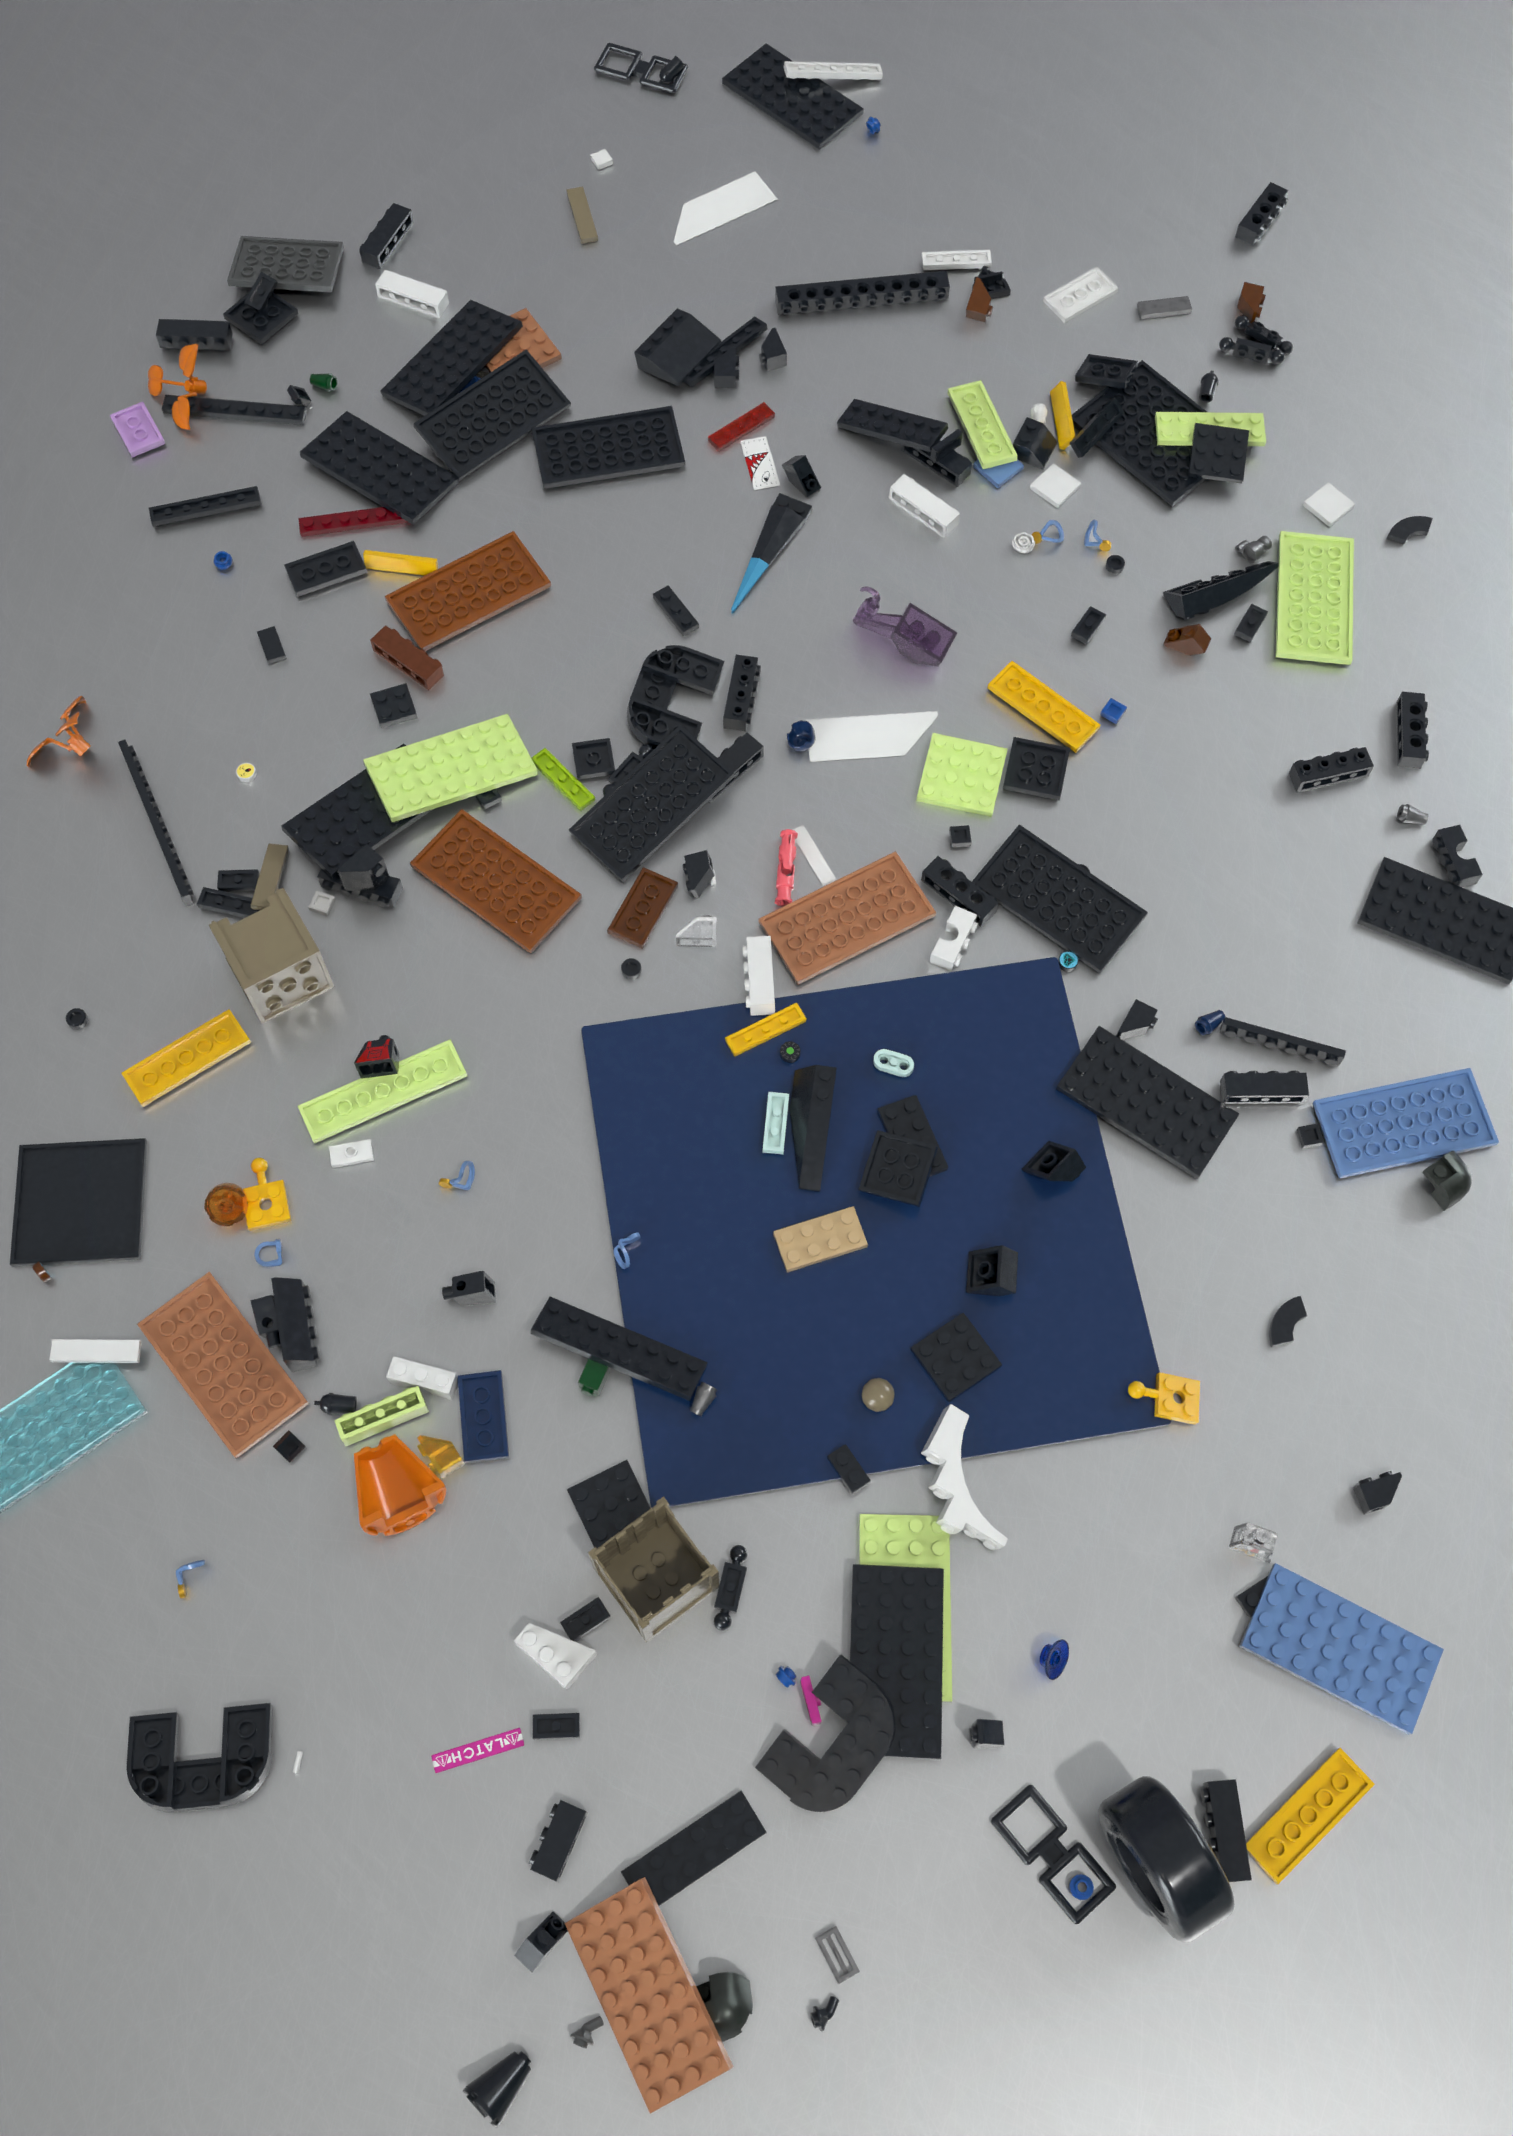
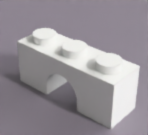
M957 906L954 907L947 921L945 931L955 935L956 939L946 941L939 938L931 953V964L952 972L954 966H959L962 959L960 954L962 950L967 949L970 943L968 937L970 933L974 934L977 929V914Z
M394 1356L386 1376L390 1384L404 1388L419 1386V1388L429 1391L431 1395L453 1400L458 1385V1376L454 1372Z

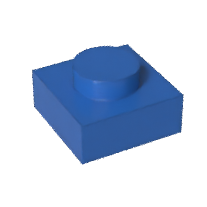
M1110 698L1100 715L1117 724L1126 712L1127 706Z

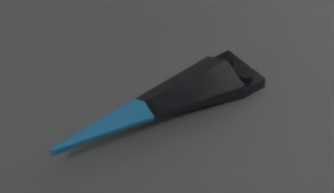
M779 493L769 510L731 608L732 613L736 611L773 560L804 526L812 511V505Z

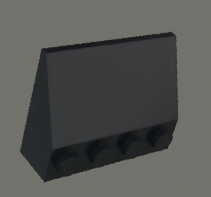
M677 308L638 347L634 354L638 369L680 386L686 377L721 343V339L693 315Z

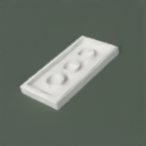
M1095 267L1043 297V302L1063 323H1066L1118 293L1119 288L1098 267Z

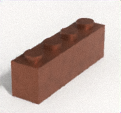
M385 625L370 639L374 652L427 690H430L444 676L443 666L439 660L432 659L425 650L418 649L411 640L400 636L397 630L390 629Z

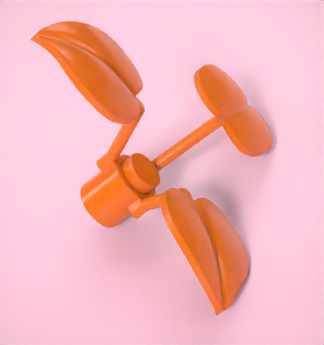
M198 344L184 346L180 351V369L183 370V375L190 378L185 383L163 380V369L158 365L151 366L148 371V389L151 395L159 396L161 394L162 383L184 386L185 390L189 392V394L179 396L178 401H175L172 406L173 421L178 427L190 430V404L187 398L196 397L197 394L204 395L207 390L204 380H198V377L192 376Z
M83 696L76 698L64 711L60 719L65 718L67 722L55 734L58 737L65 730L71 736L67 741L70 745L68 746L52 738H46L29 754L27 759L28 767H30L33 755L49 743L66 748L69 752L73 750L80 757L89 749L91 745L83 739L74 726L78 724L77 718L80 712L75 713L69 718L73 708L86 703ZM69 727L72 728V730L74 731L75 734H73V733L69 730Z

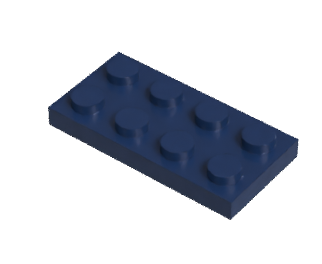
M502 1371L458 1375L464 1462L473 1463L509 1458Z

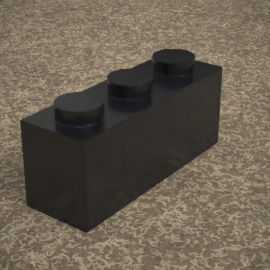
M560 1800L559 1804H554L549 1815L552 1818L549 1828L545 1826L539 1838L542 1841L539 1851L534 1850L530 1858L529 1864L532 1865L530 1870L559 1882L587 1817V1811Z

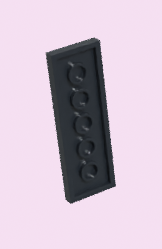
M854 399L837 421L838 428L931 452L932 447L940 441L948 430V423L858 399Z
M741 1790L622 1870L621 1873L628 1885L645 1877L658 1906H660L767 1832Z

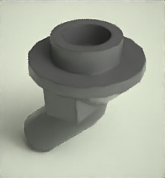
M598 2016L585 2023L578 2031L572 2033L570 2037L574 2038L573 2044L587 2049L588 2045L593 2046L594 2042L591 2032L604 2025L602 2018Z

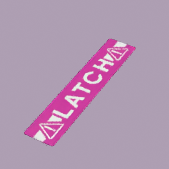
M516 1728L434 1754L431 1757L435 1773L524 1746L521 1729Z

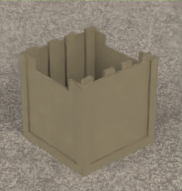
M278 888L276 893L266 897L270 906L232 925L227 917L218 922L212 921L209 924L213 935L226 956V961L261 1024L334 987L317 945L284 888L280 890Z
M664 1496L656 1502L654 1507L600 1547H594L588 1552L594 1570L646 1643L719 1588V1571L714 1564L711 1565L695 1546L676 1520Z

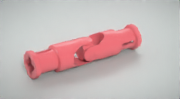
M791 829L780 832L782 842L779 846V865L776 881L778 893L775 898V904L781 907L792 903L791 891L794 888L795 866L793 861L796 858L795 839L798 833Z

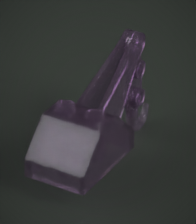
M865 586L860 589L861 592H869L873 597L866 598L860 605L853 618L854 624L891 639L899 653L916 664L938 667L942 663L957 635L956 631L912 603L908 604L902 615L877 613L880 609V594L871 587Z

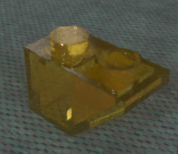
M423 1435L417 1437L421 1443L417 1447L423 1457L428 1455L431 1463L428 1465L435 1475L439 1473L443 1479L465 1465L451 1441Z

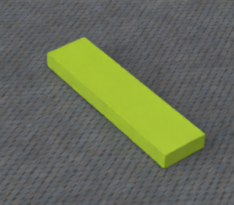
M546 748L531 758L536 768L580 811L595 801V796Z

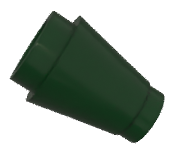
M332 373L311 374L310 376L311 385L329 392L337 388L338 380Z

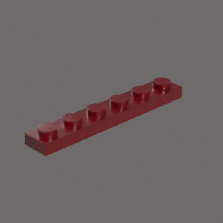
M384 507L298 518L301 537L409 523Z

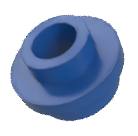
M869 117L866 122L868 130L872 134L880 132L881 124L879 120Z
M220 551L215 554L214 565L218 569H227L232 565V557L227 552Z
M780 1666L778 1668L779 1671L776 1673L777 1678L787 1688L791 1685L794 1686L796 1684L795 1678L797 1677L794 1671L789 1666L786 1668Z
M1080 1874L1071 1879L1069 1889L1076 1899L1086 1900L1092 1895L1094 1886L1088 1876ZM1080 1882H1083L1086 1885V1890L1084 1892H1080L1078 1890V1884Z

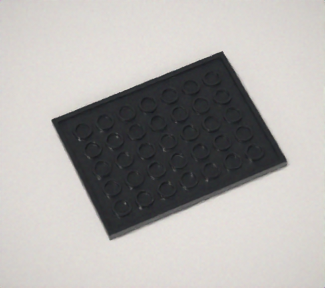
M1143 360L1138 363V368L1125 389L1108 386L1072 414L1073 426L1081 431L1111 398H1116L1124 413L1095 444L1172 507L1206 480L1204 478L1188 476L1192 446L1157 445L1155 415L1156 412L1207 411Z

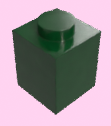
M588 1359L578 1381L581 1392L589 1396H593V1394L599 1396L609 1376V1367Z

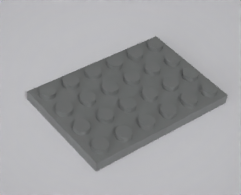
M241 236L227 279L228 286L253 287L260 272H263L277 280L278 283L275 289L332 292L344 249L343 242Z

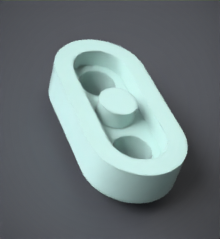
M887 1049L878 1050L874 1055V1066L880 1071L900 1077H907L913 1072L914 1061L907 1055ZM881 1060H886L887 1063H886V1064H882L880 1061H881ZM900 1066H906L907 1069L902 1070Z

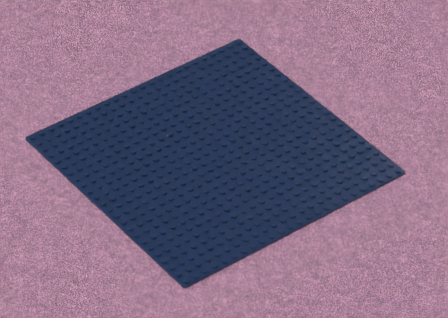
M1056 957L775 998V1013L797 1003L807 1018L806 1022L738 1056L733 1055L725 1041V1037L770 1016H751L750 1008H746V1002L582 1027L581 1032L613 1250L618 1245L620 1239L627 1238L636 1232L641 1236L639 1240L624 1246L630 1260L628 1268L622 1269L615 1259L624 1327L708 1362L698 1386L704 1382L717 1389L715 1394L717 1397L701 1417L690 1411L696 1390L691 1400L688 1401L632 1377L651 1508L663 1496L669 1503V1506L674 1507L838 1480L841 1478L827 1456L845 1444L867 1475L932 1464L926 1460V1456L922 1455L921 1452L943 1409L950 1404L969 1415L963 1432L961 1459L1167 1426L1171 1423L1172 1420L1154 1416L1155 1398L1143 1396L1135 1399L1128 1393V1386L1134 1381L1143 1383L1147 1388L1156 1389V1374L1160 1371L1097 1116L1056 1089L1081 1052L1059 962ZM788 1041L797 1043L801 1050L799 1059L793 1063L783 1061L780 1056L781 1046ZM887 1049L911 1057L914 1061L912 1074L907 1077H900L878 1070L873 1063L875 1053L878 1050ZM881 1060V1061H880L882 1064H886V1063H887L886 1060ZM813 1065L837 1067L820 1192L799 1189L790 1116V1102L795 1070ZM900 1066V1069L905 1070L907 1067ZM768 1092L789 1094L783 1154L763 1153ZM917 1095L948 1165L947 1171L929 1177L920 1207L859 1190L877 1130L886 1132L877 1112L878 1108ZM1048 1141L1076 1149L1086 1166V1169L1073 1182L1049 1181L1023 1172L1022 1168ZM854 1206L868 1243L866 1248L794 1271H786L773 1231ZM1003 1245L1018 1252L1016 1294L989 1296L966 1292L969 1251ZM618 1249L619 1255L625 1263L624 1254L621 1249ZM964 1312L1002 1366L948 1402L910 1349ZM882 1378L893 1386L895 1393L894 1402L885 1411L875 1412L868 1409L863 1403L862 1389L871 1379Z

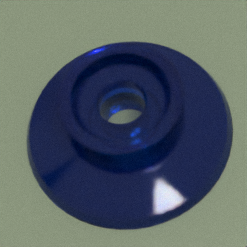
M1064 1639L1057 1640L1053 1645H1045L1041 1651L1040 1664L1045 1667V1674L1050 1680L1057 1679L1067 1664L1069 1645Z

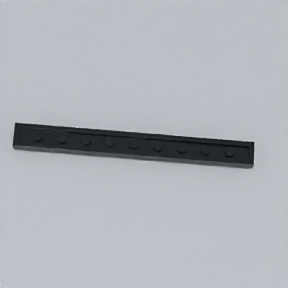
M125 739L119 741L118 744L181 898L186 907L194 903L191 896L194 893L190 884H185L184 880L188 878L184 869H179L178 867L181 861L177 853L173 854L171 850L175 848L171 838H167L165 833H168L164 821L160 822L159 820L162 815L158 806H153L155 798L152 792L146 789L149 784L145 775L141 776L140 774L143 769L139 760H134V757L137 756L132 745L128 746Z

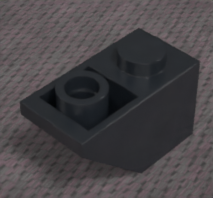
M736 348L730 349L714 362L715 388H736V381H739V370H736V367H739V356H736Z
M806 455L794 456L782 464L789 481L805 497H809L821 488Z
M707 850L684 856L683 870L689 879L686 881L687 890L692 892L695 899L701 896L715 876L712 859Z
M1392 1471L1380 1474L1379 1479L1372 1480L1369 1477L1359 1481L1360 1485L1353 1490L1364 1515L1384 1509L1391 1504L1402 1478L1401 1472L1393 1474Z
M977 1719L969 1728L970 1743L974 1742V1748L1003 1747V1721Z
M552 1912L526 1938L514 1956L533 1972L568 1932L565 1922Z

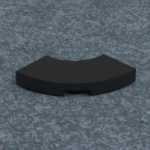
M1426 516L1405 518L1392 527L1387 539L1405 544L1407 539L1412 536H1427L1433 518Z
M1301 1296L1294 1297L1285 1302L1274 1315L1269 1330L1271 1347L1294 1341L1293 1330L1295 1324L1307 1317Z

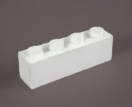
M384 270L375 284L378 297L437 318L442 316L449 305L446 290L388 270Z
M903 474L890 487L889 499L942 537L945 538L958 526L960 513L955 508L946 504L941 498L933 495L927 488H923L916 483L914 479Z
M771 936L746 937L747 945H743V957H747L748 961L744 962V974H748V979H745V991H749L750 995L746 996V1008H750L751 1016L772 1015L775 1013Z

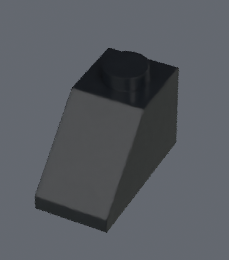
M772 328L761 345V354H759L760 362L762 365L764 364L767 371L787 366V352L776 328Z
M1136 999L1116 1036L1125 1040L1145 1035L1148 1029H1153L1157 1023L1158 1018L1155 1016L1158 1010Z

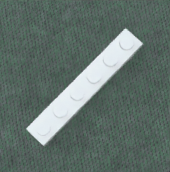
M784 62L786 77L792 79L882 80L883 76L880 64Z

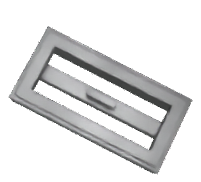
M837 1926L815 1938L838 1984L860 1972ZM833 1933L853 1969L850 1972L830 1936ZM825 1938L844 1973L842 1977H840L822 1942Z

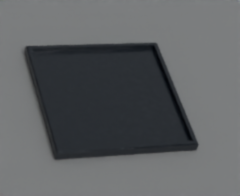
M146 1138L19 1145L10 1265L12 1267L32 1266L38 1261L42 1265L141 1260L147 1154Z

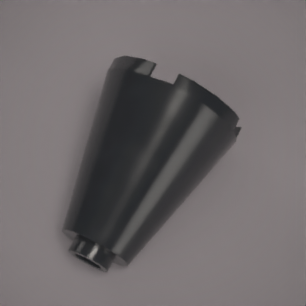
M514 2051L468 2084L463 2090V2093L468 2094L466 2097L484 2118L489 2116L492 2119L490 2123L496 2128L502 2123L531 2072L529 2066L531 2061L522 2051L519 2054Z

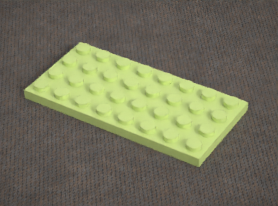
M1280 531L1275 657L1351 665L1353 660L1354 538Z
M508 714L363 759L364 766L391 822L538 775V770Z
M860 1514V1565L944 1569L942 1702H952L950 1534L943 1531L941 1526L936 1523L939 1516Z

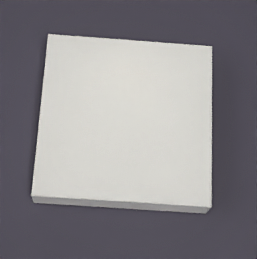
M1053 463L1030 485V489L1056 508H1059L1081 487V482Z
M1328 482L1305 500L1303 506L1328 527H1331L1352 510L1355 503Z

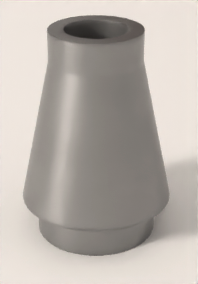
M1402 804L1398 809L1397 819L1401 823L1425 825L1428 820V814L1409 804Z
M704 1382L697 1386L690 1411L702 1417L704 1411L717 1397L715 1395L717 1389Z

